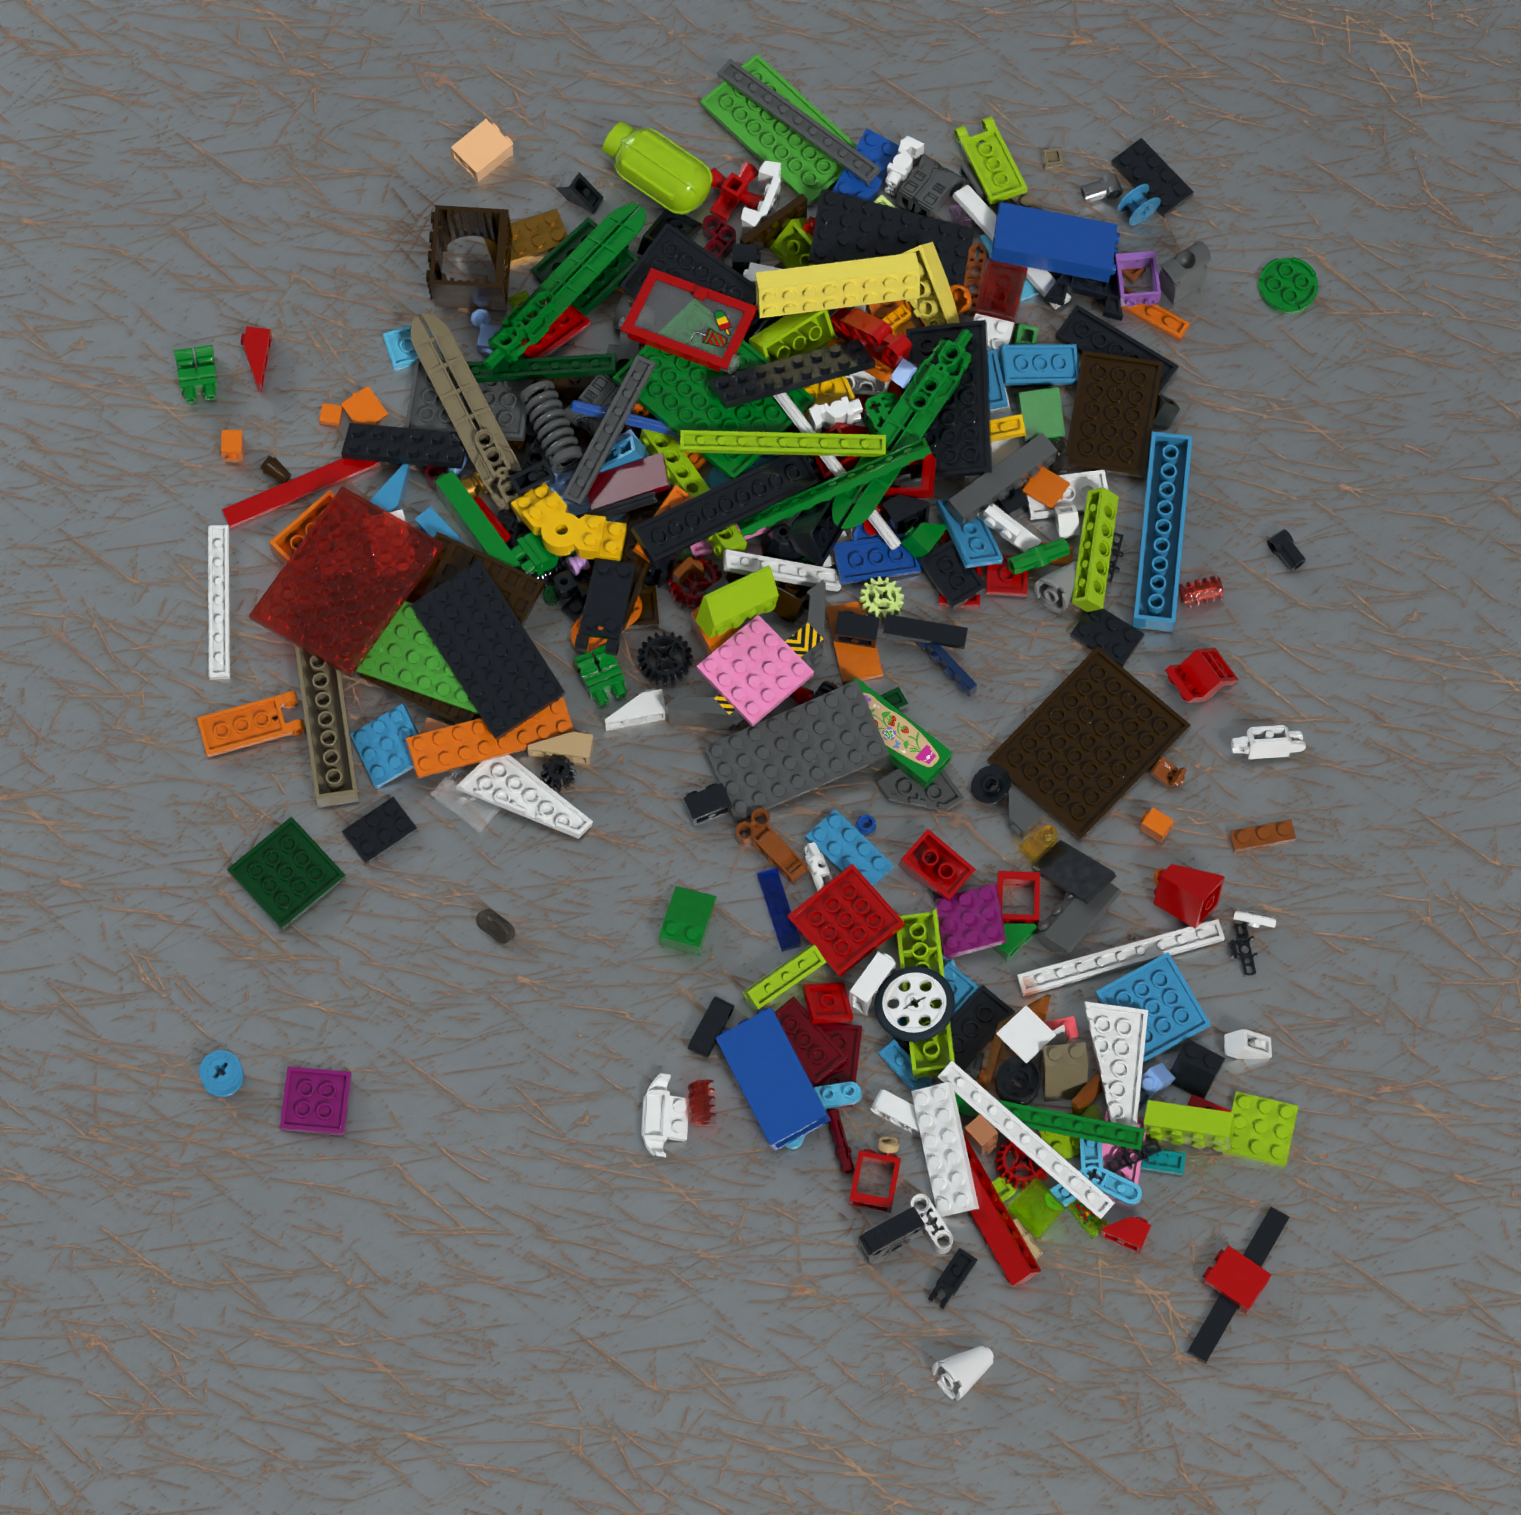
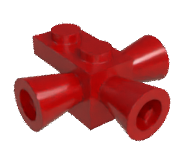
M743 162L738 175L731 172L728 178L723 176L715 167L710 170L713 178L711 187L721 190V195L710 208L711 214L727 223L741 202L747 208L757 211L759 202L761 200L764 201L765 197L748 191V184L758 176L759 171L756 167L748 162Z

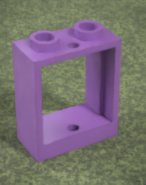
M1155 251L1115 254V274L1121 306L1133 307L1138 304L1154 305L1160 303L1161 289ZM1150 267L1153 292L1125 294L1122 270Z

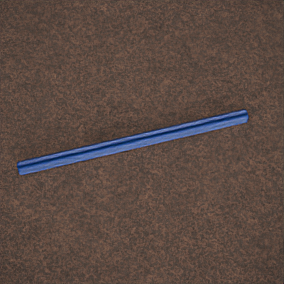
M573 400L571 406L572 412L600 419L604 418L609 409ZM630 414L625 425L679 437L660 420ZM762 454L760 457L767 458L769 454Z

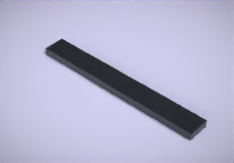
M1270 1207L1243 1255L1262 1267L1290 1217ZM1220 1294L1187 1353L1206 1364L1239 1305Z

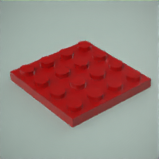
M851 864L787 915L788 919L811 945H816L826 963L839 978L905 926V922L854 864Z

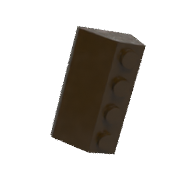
M727 572L725 579L732 583L747 575ZM775 580L779 597L776 607L771 612L779 614L785 621L794 623L806 609L807 592L812 587Z

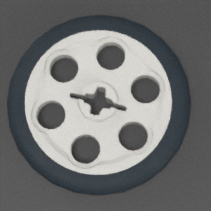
M906 967L892 973L880 985L875 997V1014L879 1024L891 1036L902 1041H925L941 1033L950 1023L955 1009L954 993L947 980L936 971L925 967ZM907 982L911 987L908 991L904 992L899 989V985ZM924 982L932 985V988L927 992L920 989V985ZM892 999L899 1001V1006L895 1009L887 1006L888 1002ZM935 999L942 1002V1006L938 1009H933L930 1006V1003ZM911 1001L919 1002L918 1007L911 1006ZM907 1017L910 1021L908 1025L900 1026L897 1023L898 1019ZM922 1017H928L931 1019V1022L928 1026H922L919 1024V1020Z

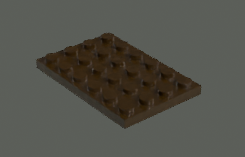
M1083 351L1064 467L1091 471L1105 470V473L1145 478L1163 362Z

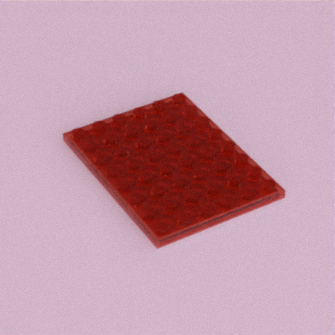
M341 486L249 614V618L328 665L352 677L444 545L439 540Z

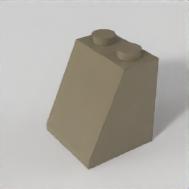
M1086 1042L1042 1047L1039 1062L1044 1102L1072 1100L1088 1082Z

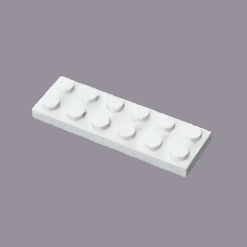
M945 1082L911 1091L938 1214L940 1217H946L979 1209L953 1083Z

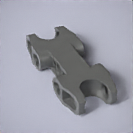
M623 293L616 306L613 329H621L631 309L628 304L629 294ZM645 306L642 308L634 326L654 333L656 314ZM622 331L619 345L609 344L607 353H616V372L621 370L642 350L640 342L627 338L628 333Z

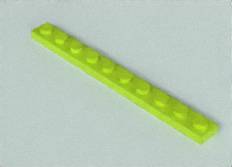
M681 430L680 452L882 457L886 455V435Z

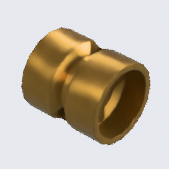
M476 470L472 471L470 476L465 475L459 479L473 499L479 496L480 493L484 495L489 492L484 488ZM493 483L490 485L492 490L494 489Z

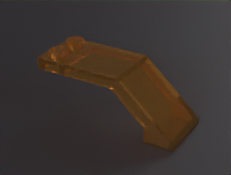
M1049 994L1027 1005L1043 1022H1045L1051 998ZM1019 1011L1000 1021L996 1033ZM996 1033L986 1068L981 1067L978 1077V1084L988 1093L1004 1042Z

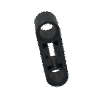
M715 996L691 1038L687 1049L707 1059L717 1042L716 1037L725 1028L735 1005Z

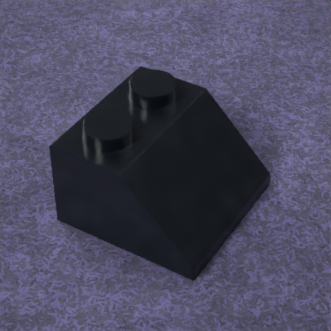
M901 494L895 497L890 496L882 503L881 517L890 526L895 535L903 534L910 526L915 527L920 523L928 522L930 503Z
M1187 1038L1170 1070V1073L1176 1078L1171 1085L1190 1095L1193 1094L1205 1099L1224 1064L1225 1058Z

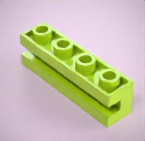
M816 945L807 946L741 992L752 1011L759 1010L821 967L826 961Z

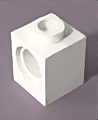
M1075 505L1054 507L1056 531L1059 537L1072 538L1074 535H1080L1078 511Z

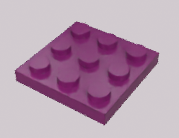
M995 883L954 894L949 901L943 897L935 899L946 959L1007 943L998 887Z
M287 1066L280 1130L344 1136L352 1073Z

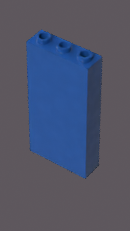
M1000 202L996 216L991 260L1109 282L1110 276L1114 275L1116 271V263H1113V260H1115V254H1118V248H1115L1120 238V233H1117L1118 224Z
M772 1007L760 1010L756 1016L750 1019H743L738 1023V1026L732 1029H725L716 1037L734 1076L774 1151L831 1121Z

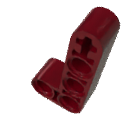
M708 215L704 218L703 235L709 240L704 249L710 253L718 251V254L713 255L723 261L733 250V244H736V231L732 226L715 215ZM709 226H714V227H716V228H714V229H709V228H707V227H709ZM724 237H730L731 239H730V240H725V239H723V238H724Z

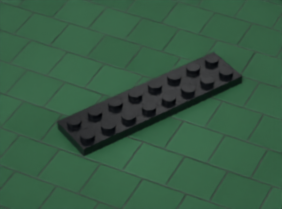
M858 338L709 379V386L723 407L727 409L875 368V360Z

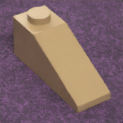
M587 731L566 733L528 745V756L549 759L550 757L556 760L558 755L560 760L567 757L568 762L590 765L594 737L593 734Z

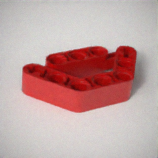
M846 307L838 308L830 316L833 330L839 338L846 341L859 338L872 357L893 370L897 368L903 358L908 359L912 348L910 340L902 333H899L897 336L893 335L892 328L885 321L855 307L851 311Z

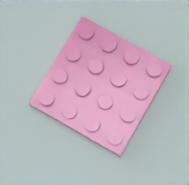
M759 615L696 666L698 672L752 727L814 675V671Z

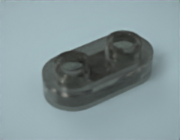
M484 909L477 914L476 923L478 927L497 942L505 944L514 938L515 929L512 924L492 909Z

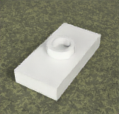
M1238 908L1234 910L1233 919L1245 921L1248 926L1259 928L1260 925L1275 928V916Z

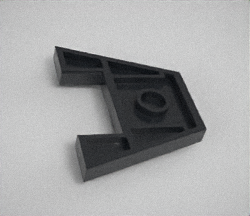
M1062 274L1044 298L1045 302L1063 306L1067 291L1106 301L1103 317L1122 321L1123 318L1116 274L1110 276L1109 282Z

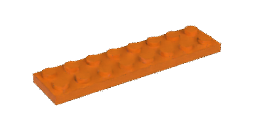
M562 697L499 740L494 738L484 720L479 718L407 737L405 742L416 778L420 779L528 750V745L574 732L564 697Z

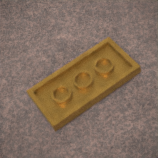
M557 208L511 223L513 238L510 265L549 253L568 236ZM483 238L496 270L497 245L489 239Z

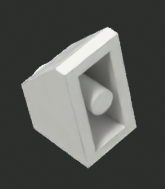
M1246 1029L1224 1034L1225 1055L1237 1059L1272 1058L1271 1037Z

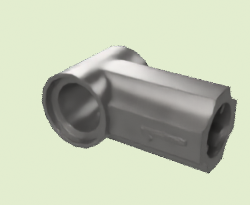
M1115 173L1107 174L1099 181L1080 187L1085 203L1103 198L1112 200L1123 194Z

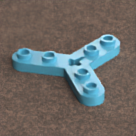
M855 1082L815 1087L825 1109L853 1105L862 1098V1089ZM806 1135L787 1144L785 1147L791 1150L799 1148Z
M1080 1139L1081 1170L1079 1172L1089 1180L1087 1173H1092L1096 1170L1097 1176L1103 1179V1181L1096 1178L1089 1181L1104 1194L1130 1206L1138 1204L1142 1199L1140 1186L1103 1168L1102 1143ZM1060 1184L1051 1188L1046 1194V1202L1054 1210L1063 1209L1077 1200Z

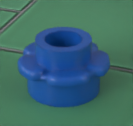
M862 815L856 822V828L860 830V833L867 835L875 831L876 821L870 815Z

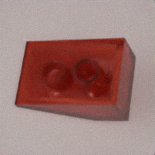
M989 259L975 313L1016 323L1028 268Z

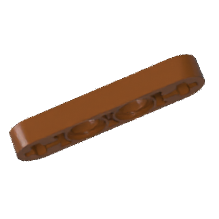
M980 243L970 246L967 258L964 286L967 288L969 285H975L978 288L976 292L971 293V299H973L971 310L964 313L968 317L975 316V313H978L987 253L985 246ZM976 250L980 251L978 261H975ZM973 267H977L980 269L981 272L977 275H973L970 273L969 270Z

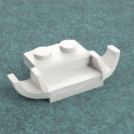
M660 1073L648 1087L645 1096H643L641 1138H643L650 1154L664 1158L666 1153H664L663 1146L667 1139L681 1142L687 1140L689 1099L670 1096V1091H667V1085L671 1075Z

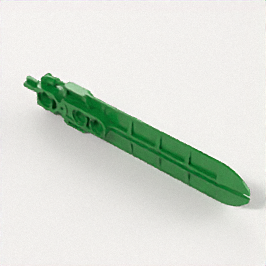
M628 204L615 209L607 215L521 306H517L504 319L500 330L488 339L489 347L494 351L483 361L487 369H493L502 358L509 363L517 361L518 357L526 351L525 349L528 346L535 345L549 331L550 325L638 235L646 219V212L643 206L634 213L639 204Z
M962 329L955 342L940 340L939 344L932 350L933 353L930 357L923 361L913 376V380L876 434L886 435V454L922 439L945 402L949 400L959 385L963 372L967 370L971 362V354L966 352L965 349L973 336L969 330ZM950 354L956 355V357L952 359L948 358L947 356ZM935 356H938V364L931 365L930 361ZM960 368V371L957 376H951V374H955L957 370ZM929 386L935 387L932 391L926 390ZM920 402L925 404L922 407L915 406L917 403ZM913 415V418L911 419V421L909 422V424L907 425V427H905L906 423L908 422V420L910 419V417ZM903 431V433L901 434V436L899 437L891 451H888L894 443V441L896 440V438L898 437V435L900 434V432ZM861 457L854 469L879 457ZM897 468L885 476L872 479L858 501L856 499L865 485L856 486L847 493L836 495L832 506L834 524L836 526L839 525L853 504L855 506L841 526V529H851L866 521L902 468Z

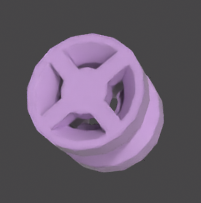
M577 554L566 558V562L575 576L580 574L581 570L590 568L588 559L579 558Z

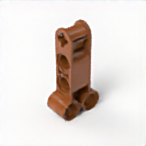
M762 808L754 810L751 815V823L741 822L737 825L735 834L737 843L741 846L752 844L792 885L796 884V880L800 876L810 871L808 866L769 827L770 815L768 811ZM763 818L765 819V822L759 824L755 821V819ZM748 831L750 835L748 837H742L740 835V832Z

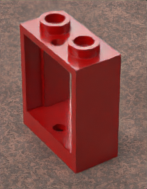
M933 453L928 454L923 459L908 463V465H923L921 487L891 488L890 486L884 495L885 499L899 494L913 498H933L936 459Z
M998 871L997 887L1001 911L1003 909V886L1034 887L1033 915L1002 914L1004 924H1035L1038 927L1040 872Z
M870 1149L859 1150L849 1205L891 1213L901 1158H897V1155L891 1153L881 1155L876 1154V1151ZM862 1161L894 1166L888 1198L857 1192Z

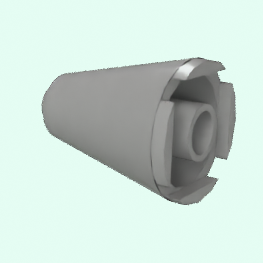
M1078 560L1041 577L1034 584L1037 598L1041 597L1044 601V607L1051 612L1061 613L1071 604Z

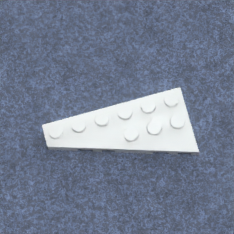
M510 755L481 762L457 785V790L578 839L593 824L591 819Z
M1085 1001L1084 1007L1110 1121L1112 1123L1137 1127L1148 1010Z

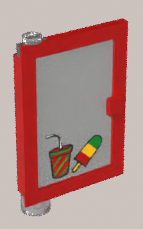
M651 268L627 317L620 319L618 329H620L621 334L627 335V338L718 372L722 370L731 374L735 373L739 367L741 356L736 354L758 311V307Z

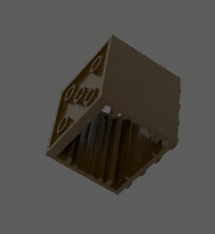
M435 205V212H431L433 231L429 233V243H431L432 251L428 250L430 270L426 272L427 287L429 288L430 299L434 301V305L440 307L507 311L513 238L509 210ZM467 236L483 237L494 242L497 245L495 283H489L487 275L483 277L482 282H479V279H475L474 282L470 280L466 282L462 280L455 281L451 277L450 281L447 280L446 274L442 272L443 252H447L448 244L458 238Z

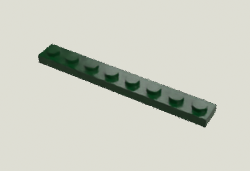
M616 353L526 358L511 361L510 363L506 360H501L490 370L483 364V361L467 362L476 382L484 383L616 374L617 356Z

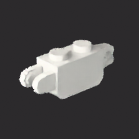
M1285 725L1260 726L1249 728L1246 736L1233 738L1231 750L1232 753L1247 754L1248 759L1289 757V754L1294 752H1302L1306 748V744L1304 741H1301L1304 738L1302 732L1288 731V727Z

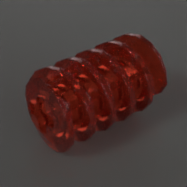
M1210 576L1209 580L1202 578L1201 582L1195 580L1194 585L1191 582H1187L1186 587L1182 583L1179 584L1178 588L1181 604L1184 606V603H1187L1189 608H1192V601L1197 606H1200V599L1205 604H1208V597L1215 602L1216 595L1219 596L1220 600H1223L1224 596L1219 576L1217 578Z
M697 1080L688 1085V1090L690 1091L688 1094L690 1099L689 1107L691 1108L689 1115L692 1116L690 1123L694 1126L709 1127L717 1123L710 1120L716 1117V1113L710 1112V1110L716 1109V1105L709 1104V1102L715 1101L714 1096H709V1094L715 1092V1089L708 1087L714 1084V1080Z

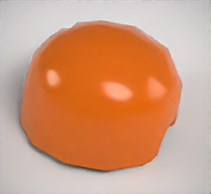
M952 285L950 289L957 313L962 315L971 306V293L963 285Z

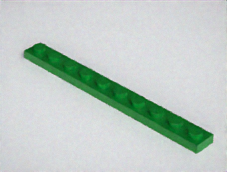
M924 437L778 502L738 523L743 537L753 535L764 527H770L782 519L791 518L802 510H809L820 502L829 501L838 494L847 493L856 486L865 485L874 478L885 476L897 468H903L908 463L923 459L932 452Z
M955 1093L959 1115L974 1118L980 1115ZM998 1100L1030 1129L1140 1151L1142 1149L1145 1129Z

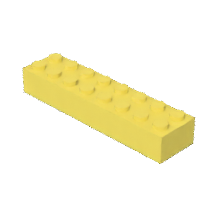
M916 252L755 272L756 302L760 318L920 298V268Z

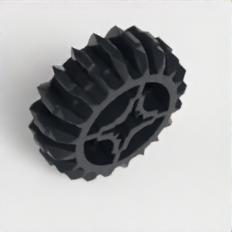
M665 631L662 633V636H659L656 632L654 639L648 636V642L643 641L642 648L638 649L639 656L637 657V662L640 663L638 668L643 670L642 675L644 677L648 676V681L650 682L656 679L657 685L660 684V681H664L665 686H667L668 681H671L674 685L676 678L682 681L683 675L687 676L689 674L688 669L692 668L691 661H693V655L690 654L692 649L687 647L688 642L686 640L682 641L681 635L674 638L675 634L673 632L670 636H667ZM675 650H677L682 657L680 663L677 661V658L674 657ZM650 654L656 660L655 667L648 660Z

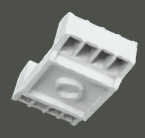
M765 161L760 167L758 191L764 192L766 196L764 201L761 200L759 202L757 211L746 207L743 208L741 237L775 213L780 200L781 163Z

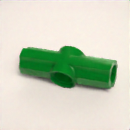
M1061 538L1045 545L1034 546L1027 549L1024 553L1007 558V564L1013 575L1020 574L1032 568L1043 567L1050 564L1053 560L1069 555L1070 548L1065 538Z

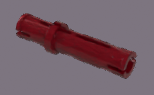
M830 1110L827 1113L831 1118L829 1126L836 1149L834 1153L838 1157L842 1174H849L855 1171L850 1154L852 1150L846 1140L839 1110Z

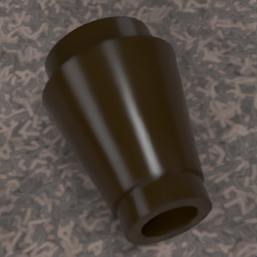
M268 456L260 467L263 470V474L282 483L287 482L292 475L276 457Z

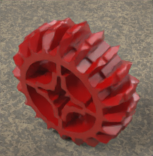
M703 556L699 561L704 565L705 573L712 581H708L705 577L701 579L695 573H691L682 583L684 587L690 590L687 593L681 586L673 582V573L669 574L668 586L671 587L669 589L670 594H674L673 599L675 601L680 600L679 604L681 606L687 603L688 609L692 605H695V609L699 607L704 593H698L704 592L722 577V572L717 571L718 565H712L711 559L705 562V557ZM697 577H698V584H695V586H694V588H693V583H694V581H697Z
M1006 1138V1144L1001 1143L999 1145L1000 1150L996 1151L995 1154L998 1158L994 1160V1164L999 1165L995 1171L1001 1173L999 1177L1001 1179L1006 1177V1184L1014 1183L1013 1188L1015 1190L1018 1185L1021 1186L1022 1191H1025L1026 1185H1028L1030 1190H1033L1034 1183L1040 1187L1042 1184L1041 1180L1046 1181L1048 1178L1046 1174L1048 1173L1041 1167L1035 1173L1032 1165L1034 1161ZM1012 1152L1015 1161L1008 1168L1006 1157ZM1020 1159H1021L1022 1161H1026V1160H1027V1165H1025V1163H1021V1164H1020V1163H1019V1162H1020ZM1023 1172L1027 1177L1018 1176L1016 1173Z

